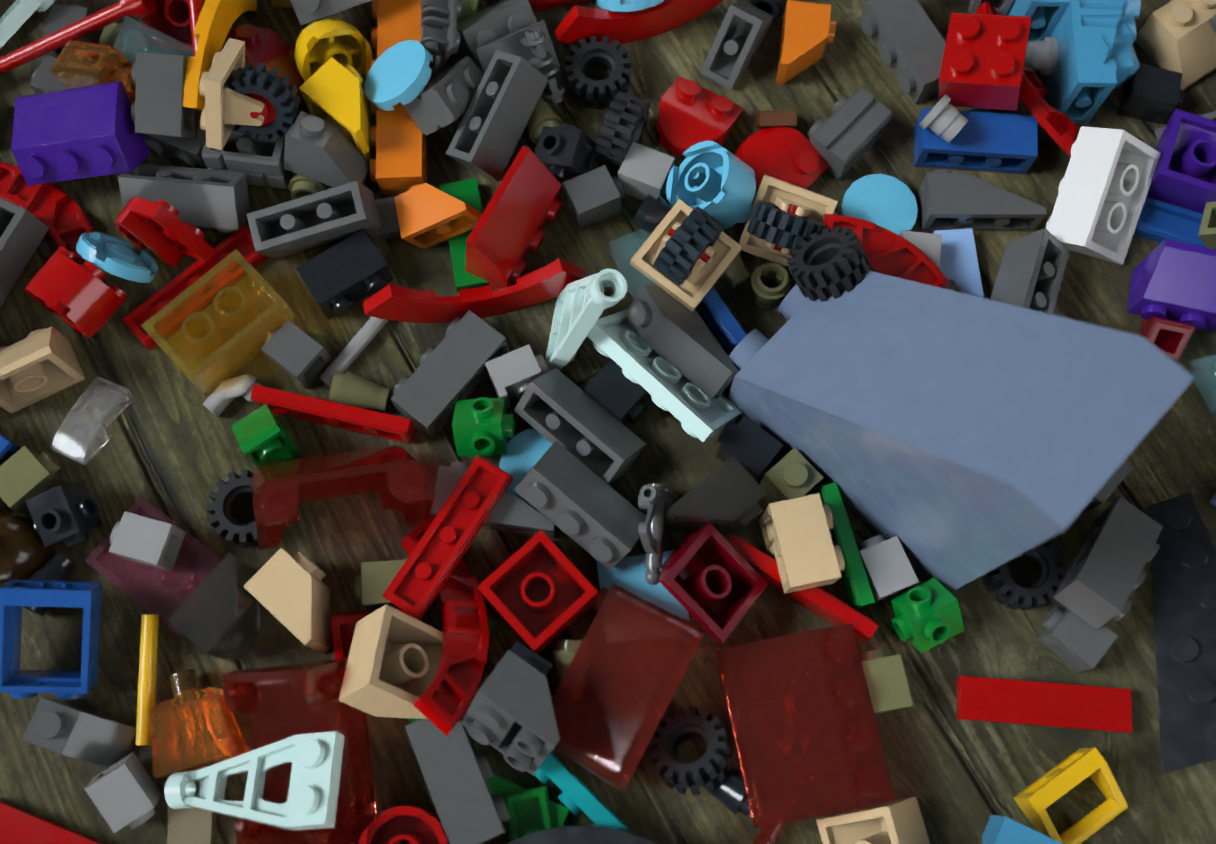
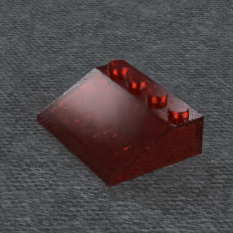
M852 623L814 629L716 650L754 828L848 811L895 800Z

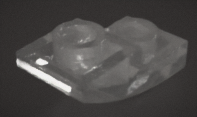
M98 376L83 392L65 417L51 444L53 451L86 465L112 438L108 426L134 401L130 389Z

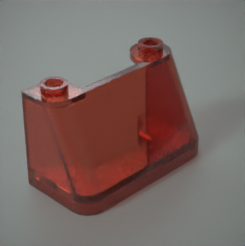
M386 446L271 462L259 466L253 472L250 480L259 550L281 547V536L284 530L292 524H299V503L379 491L382 511L390 509L397 511L404 518L405 526L409 527L420 525L428 519L436 499L433 479L429 469L409 449L403 446Z
M614 583L610 590L604 586L600 590L591 608L598 613L551 701L560 738L554 750L609 785L624 792L707 630Z
M348 659L243 669L222 674L223 697L228 709L234 714L250 713L253 750L298 734L337 731L345 736L334 828L293 831L236 818V844H350L360 839L367 826L376 818V798L368 713L338 701ZM291 762L273 767L266 772L263 799L265 801L277 804L287 801L292 769Z

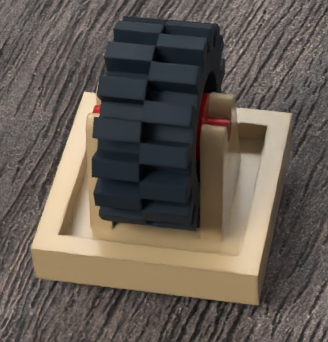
M229 38L221 52L217 51L215 53L209 72L204 71L201 76L199 93L205 97V107L202 110L200 127L202 130H206V147L222 150L236 125H240L237 132L242 135L246 130L251 132L250 139L257 140L258 136L262 135L263 142L270 141L272 136L277 140L282 137L283 133H287L298 113L300 96H295L298 92L295 84L288 86L291 78L286 73L282 78L277 76L279 69L275 66H272L270 72L266 71V63L259 62L256 68H254L253 63L245 65V41Z
M764 174L752 206V214L746 222L739 244L743 247L742 251L789 267L787 263L788 259L792 258V251L794 249H801L798 244L803 240L806 242L812 240L810 235L815 232L818 236L822 234L825 227L823 223L824 214H833L838 200Z
M679 199L632 257L630 265L693 312L743 247L722 232L725 226L700 207L697 206L695 209H692Z

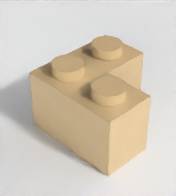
M817 493L769 503L759 520L766 553L773 559H776L784 594L834 584L842 577L840 571L845 568L844 558L839 545L833 546L829 529H833L832 513L828 504L822 505L820 494Z

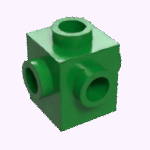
M480 397L456 400L452 429L458 457L507 454L508 438L515 437V420L513 413L507 414L504 398Z
M934 577L891 599L895 618L891 622L896 634L903 642L909 640L921 654L965 631L958 599Z

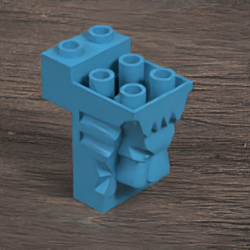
M1013 0L1006 16L1031 17L1028 42L1043 41L1045 37H1055L1057 39V65L1053 74L1047 75L1049 104L1060 112L1064 111L1074 123H1088L1113 89L1119 88L1126 79H1130L1140 67L1133 49V42L1136 38L1134 18H1138L1140 15L1141 0Z

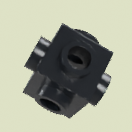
M562 123L559 127L543 126L539 141L535 146V155L559 182H565L567 178L572 179L592 170L597 153L595 152L597 143L582 130L570 124Z
M84 480L56 486L25 501L33 518L34 529L41 537L45 547L63 542L65 549L89 540L88 532L103 525L99 516L98 504L90 495Z

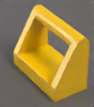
M1096 747L1078 749L1013 798L1038 832L1063 844H1081L1128 808L1127 802L1107 762ZM1090 776L1107 800L1059 836L1046 808Z

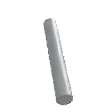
M371 316L319 379L331 388L335 372L344 373L389 320Z

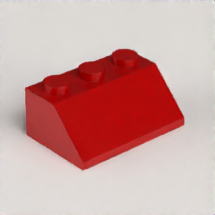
M524 145L466 240L465 271L488 281L489 285L497 289L509 287L512 282L517 283L516 278L525 274L528 267L525 259L530 251L536 253L539 250L546 235V232L542 231L548 220L551 222L556 220L563 205V201L559 200L562 185L531 149Z

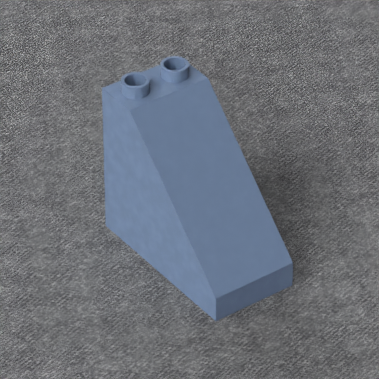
M868 270V273L862 274L864 279L860 284L852 283L853 290L847 292L844 289L840 291L841 296L835 299L831 294L828 301H821L819 297L816 301H811L809 297L805 298L796 284L778 307L777 311L788 319L781 329L770 340L757 328L752 330L728 356L739 372L734 376L727 399L742 412L743 416L745 415L784 445L782 450L786 454L793 448H796L824 477L820 482L822 486L836 482L843 504L878 535L882 534L884 540L898 536L910 563L929 580L934 577L952 593L1064 531L1195 377L1143 336Z

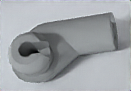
M249 374L224 380L202 405L218 417L234 398L243 396L247 401L253 402L250 397L254 385H262L255 381L256 377Z

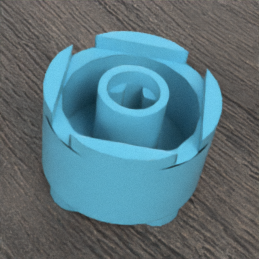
M703 141L689 147L682 154L686 158L679 167L674 165L668 175L666 196L669 203L674 206L681 199L692 209L698 206L725 226L724 230L736 223L745 222L752 214L751 204L756 191V178L753 168L713 141Z

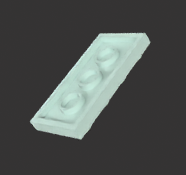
M626 310L596 321L587 335L593 341L594 348L600 354L610 357L622 368V372L627 379L633 383L640 384L651 394L653 402L659 408L669 411L681 422L684 431L690 436L705 442L724 430L730 422L734 423L742 413L722 394L717 399L710 398L644 343L626 316Z

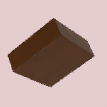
M795 110L757 111L754 114V127L797 125V112Z

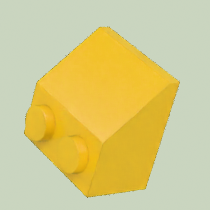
M331 57L299 87L310 114L338 124L370 165V159H375L374 148H372L370 140V126L374 125V119L368 105L370 100L365 95L361 85L363 79L352 66L348 64L342 66Z

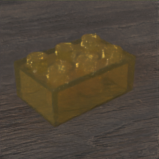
M235 249L141 326L186 377L207 396L224 380L228 379L262 351L261 348L265 345L266 338L272 330L281 327L287 320L294 324L298 319L283 298Z

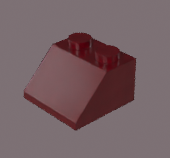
M254 25L235 26L229 38L245 41V65L253 63L254 68H256L259 62L266 63V71L269 72L272 66H275L279 69L277 76L280 78L286 73L291 78L288 86L296 85L298 92L295 96H300L301 104L303 96L299 87L306 81L297 69L294 58L295 48L272 29L258 28Z
M711 523L687 536L662 564L659 582L718 644L723 643L768 585Z

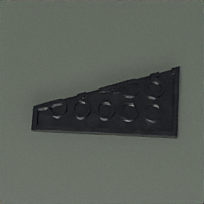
M1190 492L1148 506V516L1163 526L1156 540L1160 548L1151 559L1162 774L1216 760V550Z

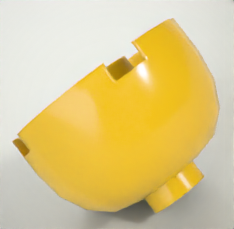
M321 18L306 26L296 40L294 54L297 69L305 81L331 57L342 66L346 64L352 66L360 76L364 74L366 77L371 68V60L373 58L370 44L357 28L338 18Z

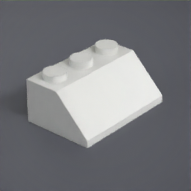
M1081 126L1077 140L1072 145L1071 158L1065 176L1059 184V194L1053 212L1047 220L1046 229L1067 250L1123 265L1161 153L1125 130Z

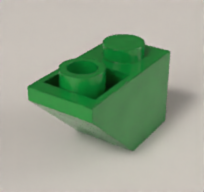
M264 404L231 426L242 452L265 474L279 472L287 468L294 461L293 457L301 453L277 415L267 404Z

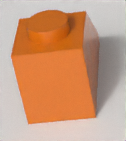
M787 0L782 22L776 84L784 85L823 57L826 43H833L836 21L830 20L831 5Z
M427 183L414 185L407 192L394 197L401 239L423 250L473 229L482 215L481 212L465 202Z

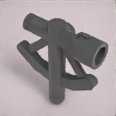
M659 483L644 485L638 495L639 509H648L645 522L639 523L638 533L643 549L646 551L645 568H647V571L645 573V580L650 585L659 583L662 555L670 537L669 530L665 529L664 513L674 512L679 505L678 495L668 489L665 484Z

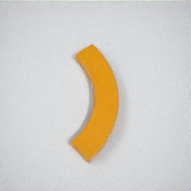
M257 0L205 1L193 33L197 40L195 57L189 56L187 59L183 86V107L203 110L205 107V97L199 93L201 76L204 71L209 72L215 53L217 51L221 52L227 34L236 19L246 11L257 12Z

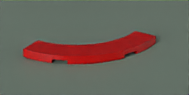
M664 0L650 8L622 13L575 5L557 27L555 34L558 41L576 45L583 38L586 43H590V36L594 35L597 37V42H602L603 36L609 37L610 45L614 40H617L620 44L635 42L680 27L709 11L723 0Z
M986 1L976 9V14L1003 15ZM1024 66L1019 98L1051 138L1071 157V148L1075 140H1077L1080 128L1064 111L1060 112L1046 102L1043 97L1048 94V91L1033 69Z
M0 162V198L26 209L49 227L48 231L54 238L58 248L63 246L81 260L79 265L87 261L77 252L76 244L82 233L86 232L89 234V232H94L96 229L84 211L65 191L54 183L28 186L19 166Z
M824 214V229L829 227L833 232L836 226H842L843 229L849 227L853 232L855 231L869 258L870 264L867 265L880 273L940 287L948 281L936 264L902 236L867 220L846 215Z
M558 258L538 270L516 278L517 283L515 285L494 291L492 285L459 290V296L444 297L436 296L434 290L412 289L388 284L363 302L365 315L399 322L448 323L458 317L462 319L469 310L482 319L518 311L557 297L569 283L585 278L586 273L585 269Z
M431 516L404 537L401 546L409 554H411L434 520ZM462 558L436 596L443 621L442 654L432 682L414 704V707L446 736L461 720L476 696L483 669L487 663L489 648V625L485 600L477 588L479 583L476 576L471 575Z

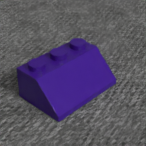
M122 81L20 96L15 99L11 150L28 186L130 172L151 155L143 134L135 132V124L131 119V103Z
M1175 109L1155 148L1161 155L1146 197L1203 214L1206 202L1216 201V121Z
M1169 239L1162 241L1132 271L1127 313L1141 315V318L1144 320L1156 316L1193 324L1195 326L1194 330L1205 329L1216 332V249Z

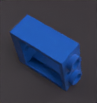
M12 579L0 587V692H8L10 697L16 699L36 697L38 693H56V698L77 699L87 694L98 682L102 582ZM22 606L83 608L81 671L20 670Z

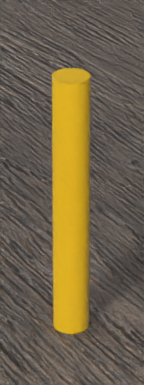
M159 614L141 615L135 745L154 744Z

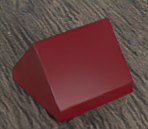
M1154 316L1142 322L1140 336L1145 337L1172 360L1179 361L1195 326Z

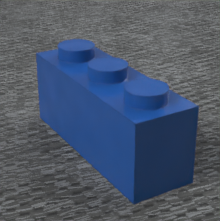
M923 108L914 127V167L1026 174L1038 157L1037 120L1033 115H1023L1020 112L990 113L981 109L959 110L968 119V122L949 143L936 135L928 127L924 130L919 125L932 108Z

